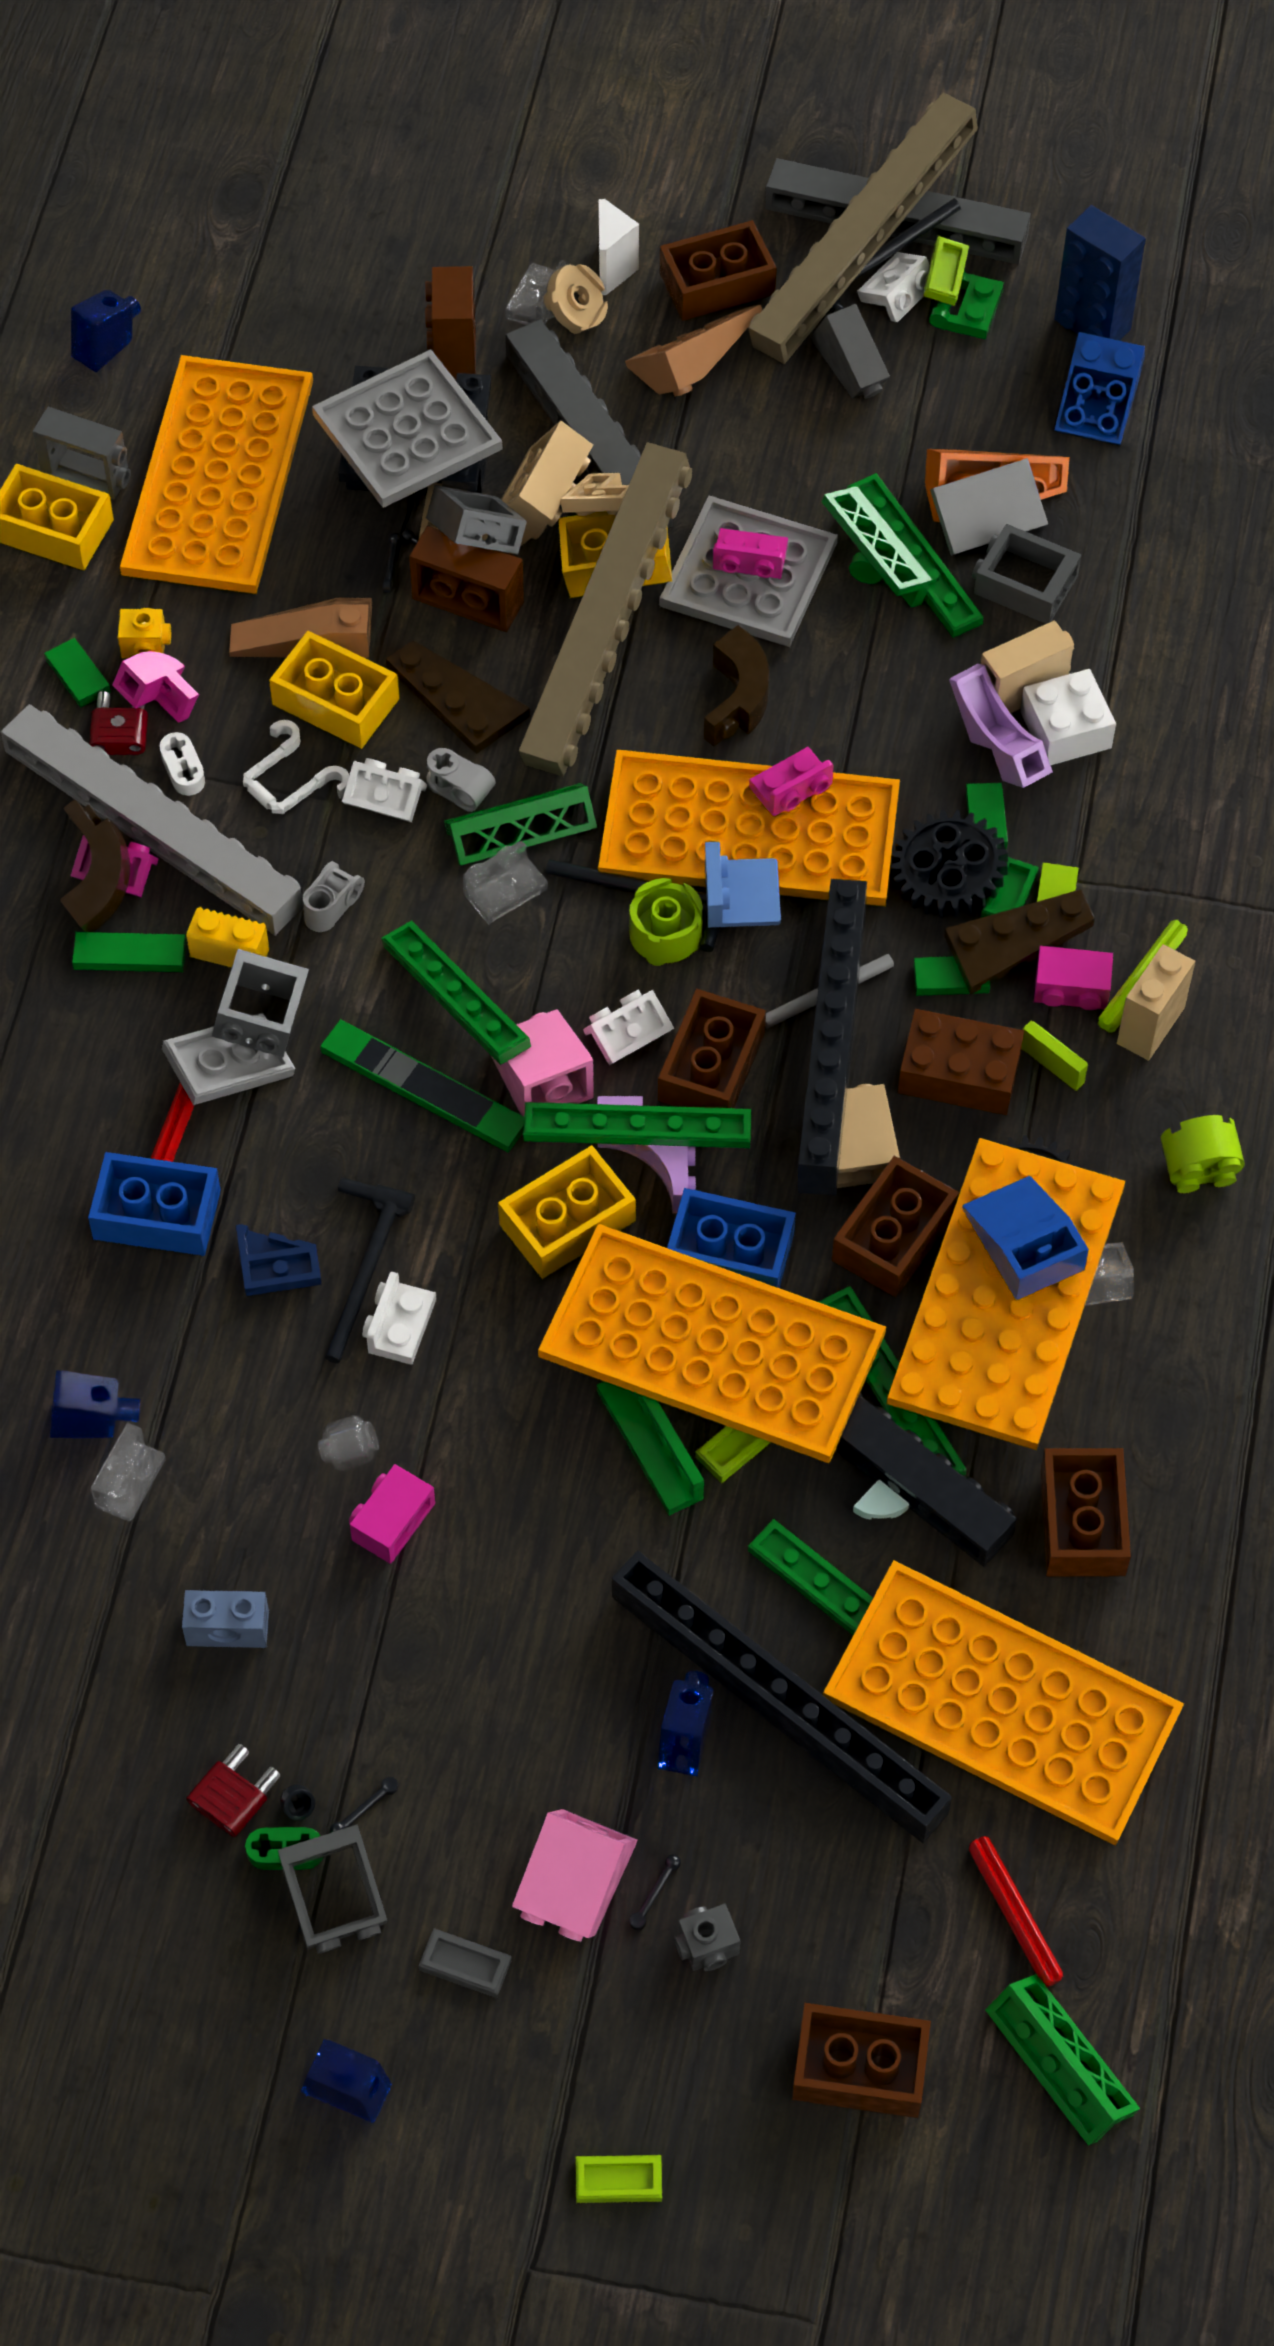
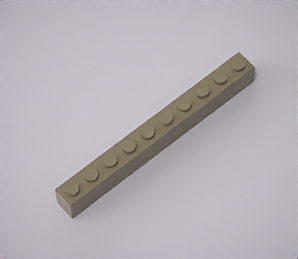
M944 92L935 103L929 104L924 116L916 125L910 127L901 144L896 149L890 151L882 167L877 172L871 174L867 185L858 195L852 197L843 214L838 219L832 221L828 232L819 242L813 244L808 256L800 266H796L791 271L789 279L780 290L778 289L772 294L769 303L761 313H757L752 318L748 328L753 348L783 364L789 360L978 130L974 107Z
M649 442L646 443L520 746L519 753L525 765L564 777L568 766L571 767L575 763L578 754L577 743L580 736L585 735L589 729L591 715L589 714L594 703L598 704L601 700L604 690L603 680L606 673L612 672L617 657L615 651L619 642H623L627 637L629 617L632 610L636 611L642 599L641 588L645 579L649 580L653 574L655 554L657 549H662L666 542V528L670 518L674 519L678 513L681 491L690 484L692 468H690L686 453Z

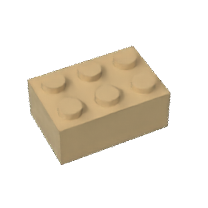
M561 420L529 448L501 498L504 503L527 521L521 546L531 538L538 539L547 524L552 527L558 521L562 514L560 499L576 486L573 482L576 476L579 477L590 463V459L587 456L593 444Z

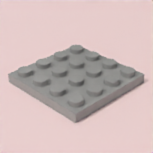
M431 349L312 406L315 419L383 508L503 450L501 438Z
M709 495L672 571V581L666 583L660 596L659 606L730 629L739 625L752 636L790 647L837 545L838 535ZM720 528L788 537V548L782 578H762L757 575L736 572L727 573L722 570L713 569L714 544L717 543Z

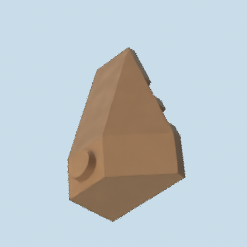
M756 305L723 316L705 324V328L682 334L676 337V341L663 346L657 345L626 360V366L659 395L673 392L674 397L688 393L693 390L691 384L703 379L746 331L752 318L757 313H761L762 307L761 305Z
M334 598L231 624L230 657H287L308 630L361 657L369 658L372 598Z

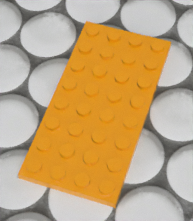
M181 355L121 561L120 571L122 576L257 594L313 385L312 372Z
M617 750L598 871L647 881L668 878L672 879V883L683 885L684 882L691 886L706 887L705 842H720V856L727 855L728 860L777 859L779 895L828 900L831 879L867 881L866 904L886 907L900 779L833 772L832 785L825 792L819 795L814 794L801 801L793 810L783 811L773 817L749 788V779L772 766Z
M979 1138L890 1388L887 1404L1037 1450L1124 1190L1125 1181ZM1031 1176L1070 1217L1089 1250L1084 1271L1016 1301L964 1213L962 1205Z
M598 1224L538 1349V1357L830 1463L885 1336L886 1326Z
M893 1560L823 1692V1696L834 1705L1115 1846L1184 1703Z

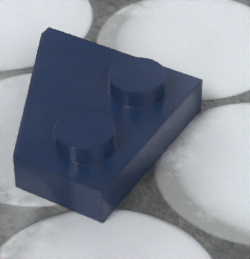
M236 1225L246 1296L322 1285L316 1244L302 1240L292 1241L283 1235L272 1232L267 1236L249 1231L246 1225Z

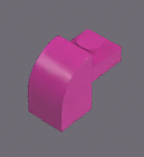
M142 652L123 660L112 684L135 709L156 700L178 723L189 718L199 696L181 677L185 666L177 659L160 652Z

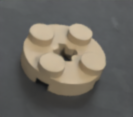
M569 264L556 270L550 277L547 293L544 295V304L571 333L578 334L598 326L604 320L608 309L607 301L603 302L601 293L605 290L599 276L586 265L578 264L573 266ZM575 292L579 294L578 300L580 304L575 300Z

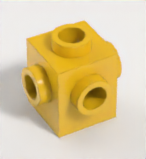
M120 609L118 641L121 657L130 658L136 654L148 651L164 654L165 645L171 644V624L164 622L163 609Z

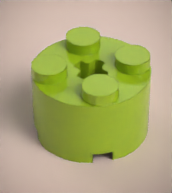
M659 878L643 884L636 891L629 910V935L635 950L645 957L650 964L661 966L665 963L678 962L699 949L702 938L703 906L701 898L694 888L684 882L683 885L672 883V879Z
M1220 1115L1196 1117L1180 1122L1181 1130L1173 1134L1170 1128L1162 1133L1160 1139L1170 1181L1176 1185L1179 1193H1190L1199 1189V1184L1214 1182L1215 1187L1232 1185L1237 1181L1235 1175L1245 1166L1235 1122L1231 1118L1226 1123L1223 1122V1118Z

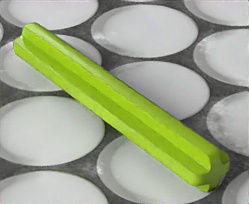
M1173 920L1168 924L1099 1016L1098 1025L1100 1028L1105 1029L1108 1033L1115 1032L1121 1024L1127 995L1162 944L1174 950L1178 948L1187 935L1188 928L1185 924H1181L1178 920Z

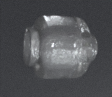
M351 1415L326 1424L323 1429V1439L318 1440V1449L325 1463L331 1462L335 1469L346 1471L370 1463L374 1457V1451L379 1449V1444L372 1423L369 1420L364 1421L358 1415Z

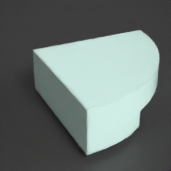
M878 1480L854 1505L853 1512L865 1519L889 1517L892 1519L906 1512L909 1508V1503L881 1480Z

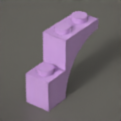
M976 664L949 679L970 741L992 749L1002 781L1024 788L1053 772L1042 740L1028 733L1010 714L996 692L985 665Z
M598 1096V1104L643 1106V1096ZM598 1144L599 1148L620 1150L648 1164L660 1176L669 1192L672 1213H677L684 1188L696 1190L695 1176H688V1166H695V1147Z

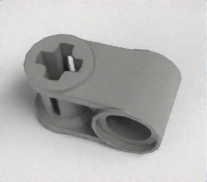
M435 749L427 757V768L429 769L427 774L428 788L432 792L454 802L463 810L475 811L496 784L495 778L486 768L472 763L450 749Z
M333 861L329 862L303 894L304 922L306 926L315 932H325L334 927L344 912L359 898L364 887V878L359 875L353 877L339 869V864Z

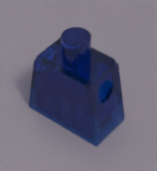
M104 290L71 308V357L94 372H98L131 342L133 318L141 312L139 302L132 296L123 299L111 290Z
M56 1370L50 1438L113 1437L116 1420L139 1422L140 1399L118 1397L119 1382L114 1378Z
M689 1671L686 1673L684 1681L676 1680L673 1682L661 1727L658 1769L698 1777L711 1718L714 1690L708 1686L709 1677L702 1672Z
M324 2039L305 2078L301 2092L375 2123L392 2083L381 2064L375 2059ZM370 2086H373V2089L369 2094Z

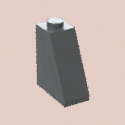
M853 304L827 315L810 338L851 398L854 399L864 395L866 399L883 391L882 386L890 375L857 305Z

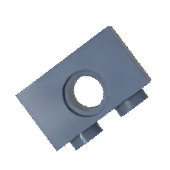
M185 1590L182 1629L186 1646L267 1647L269 1608L265 1592Z

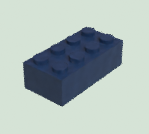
M1090 205L1066 229L1054 320L1076 334L1082 332L1120 341L1132 327L1146 238L1093 205Z

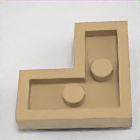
M620 473L588 474L560 499L562 512H576L578 516H587L595 512L607 511L608 515H617L629 485H622Z

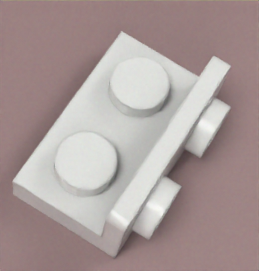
M897 252L857 290L861 302L885 306L890 320L898 322L924 297L923 292L930 266L927 257Z
M366 758L365 763L354 761L342 802L350 806L412 823L421 791L425 792L427 784L419 779L420 773L406 768H399L398 773L385 769L387 764Z
M638 989L620 1000L623 1007L612 1013L606 1007L589 1017L592 1024L584 1028L583 1031L586 1036L592 1034L609 1065L674 1029L653 990L642 995Z
M390 1272L387 1282H381L378 1286L375 1296V1304L378 1306L374 1316H367L363 1327L362 1336L367 1338L368 1353L412 1365L436 1302V1292L399 1283L398 1273Z

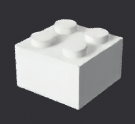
M1090 669L1024 687L1020 712L1030 734L1042 740L1050 765L1112 748L1116 722Z

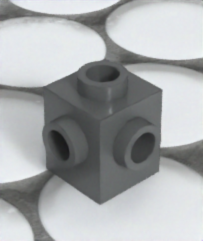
M726 1903L708 1910L706 1907L692 1909L683 1916V1919L679 1920V1935L674 1936L675 1946L681 1960L688 1959L693 1971L704 1968L705 1971L718 1969L727 1963V1959L740 1955L741 1941Z

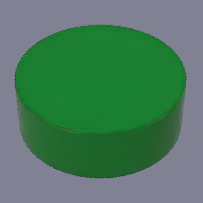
M858 552L853 556L849 572L855 579L867 584H875L882 579L862 552Z

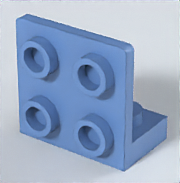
M705 842L708 928L779 925L781 923L777 859L728 860L727 855L720 856V842Z

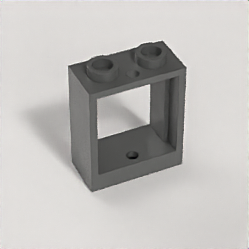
M47 407L33 430L40 471L108 493L110 499L115 500L121 488H126L131 477V470L128 469L126 458L127 448L124 446L122 431ZM67 446L101 457L103 461L69 450Z
M438 485L434 486L426 516L427 520L456 544L517 555L527 524L523 517L496 496ZM484 534H488V538L486 540H483L482 538Z
M1006 524L999 535L994 534L991 538L986 558L984 560L979 559L972 573V578L976 579L974 594L1048 624L1054 618L1078 577L1081 554ZM1005 551L1056 571L1044 592L993 572Z
M238 949L219 1006L212 1037L284 1057L309 969ZM237 985L290 1000L283 1024L231 1010L230 1006Z
M358 1824L278 1850V1857L307 1950L316 1947L317 1953L320 1954L341 1947L340 1939L356 1934L357 1940L360 1941L381 1933L380 1926L387 1924V1917ZM352 1848L373 1915L314 1934L294 1866Z

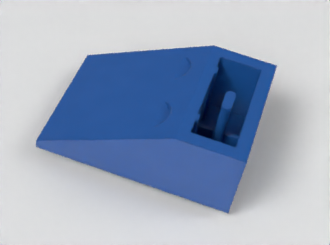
M1079 332L1054 431L1121 445L1145 358V346Z
M1031 1176L962 1205L964 1213L1016 1301L1085 1270L1089 1250L1070 1217Z

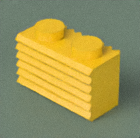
M202 907L196 909L186 934L187 945H189V957L232 967L238 949L267 957L269 952L267 929L264 922L259 924L257 920L252 922L250 919L244 920L243 917L238 919L236 915L231 917L230 914L224 915L223 912L217 914L215 910L210 912L208 908L205 910Z

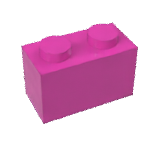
M1040 946L1036 967L1034 1002L1044 1003L1053 1007L1066 1005L1081 1007L1085 1010L1105 1009L1108 1005L1111 991L1113 953Z
M396 1464L393 1465L387 1475L382 1473L376 1479L370 1498L365 1504H358L349 1518L352 1541L392 1564L435 1505L434 1487Z

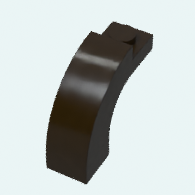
M739 625L735 626L713 645V666L728 677L736 687L735 692L704 718V739L713 747L724 738L728 739L733 736L738 727L747 734H750L760 723L767 708L769 665L766 655L760 644Z
M74 799L64 807V810L86 837L91 849V864L83 881L62 897L60 901L83 930L94 932L115 913L124 898L130 877V858L126 842L117 826L108 818L102 821L89 804L83 807Z

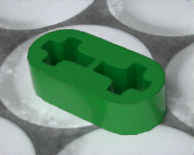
M307 1827L256 1829L246 1839L247 1858L251 1865L257 1869L282 1870L278 1857L279 1849L268 1850L266 1857H260L259 1851L254 1848H260L261 1841H269L271 1848H285L319 1837L320 1834L314 1829ZM323 1857L294 1866V1870L314 1868L319 1865Z

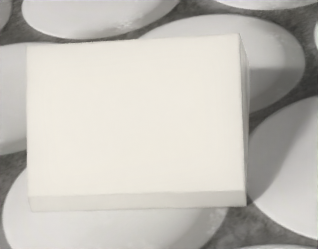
M599 199V274L605 288L601 293L602 295H607L639 270V224L606 199Z

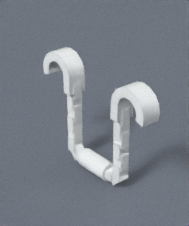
M279 720L269 728L270 735L277 738L281 734H289L291 737L274 752L243 774V786L247 787V791L266 809H271L272 813L285 814L286 811L290 810L314 790L320 789L331 780L341 781L337 785V793L341 799L343 798L349 778V773L346 769L340 766H328L282 802H276L277 799L258 781H253L268 768L293 753L299 747L301 742L299 728L294 722L289 720Z

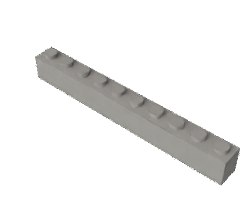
M29 704L1 731L6 753L82 805L87 806L89 804L104 820L108 818L123 833L141 845L150 847L151 852L252 921L257 920L259 924L264 922L267 931L274 936L303 908L301 887L293 877L289 875L283 876L274 870L265 858L261 856L255 857L246 851L235 838L229 839L218 832L217 828L206 819L200 820L182 802H174L166 797L158 786L153 783L147 784L138 778L130 767L124 764L119 765L110 759L109 755L98 746L92 747L83 740L78 732L71 728L67 730L58 724L55 718L47 711H39Z

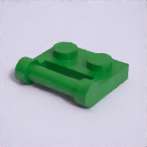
M964 271L960 289L966 290L958 315L950 314V304L939 301L937 307L932 309L929 322L936 328L986 340L1003 293L1004 282L968 274Z

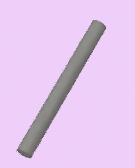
M886 954L861 966L859 984L894 967L891 956ZM818 988L767 1012L765 1028L768 1029L817 1004Z

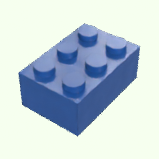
M105 1152L88 1216L93 1240L205 1256L221 1192L217 1168Z
M684 1188L667 1248L780 1288L794 1236L796 1213Z

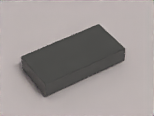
M434 1928L419 1963V1971L497 1998L512 1958L511 1955Z

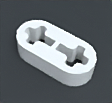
M178 732L164 736L160 742L161 757L174 788L182 795L190 796L199 793L205 785L204 771L191 740L185 734ZM177 747L182 751V757L177 758L175 752L171 749ZM188 770L190 776L194 779L187 781L183 777L182 771Z

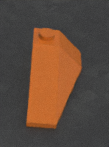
M927 449L925 487L933 521L940 522L930 489L1027 458L1041 500L1067 492L1070 457Z

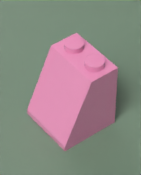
M558 1009L548 1013L535 1014L529 1020L517 1024L530 1039L531 1047L502 1065L492 1057L522 1116L525 1114V1102L579 1104L594 1098L593 1059Z
M564 1809L548 1812L512 1907L521 1910L520 1917L531 1923L543 1926L544 1922L548 1921L560 1926L558 1933L572 1940L581 1942L583 1936L586 1938L595 1936L638 1840Z

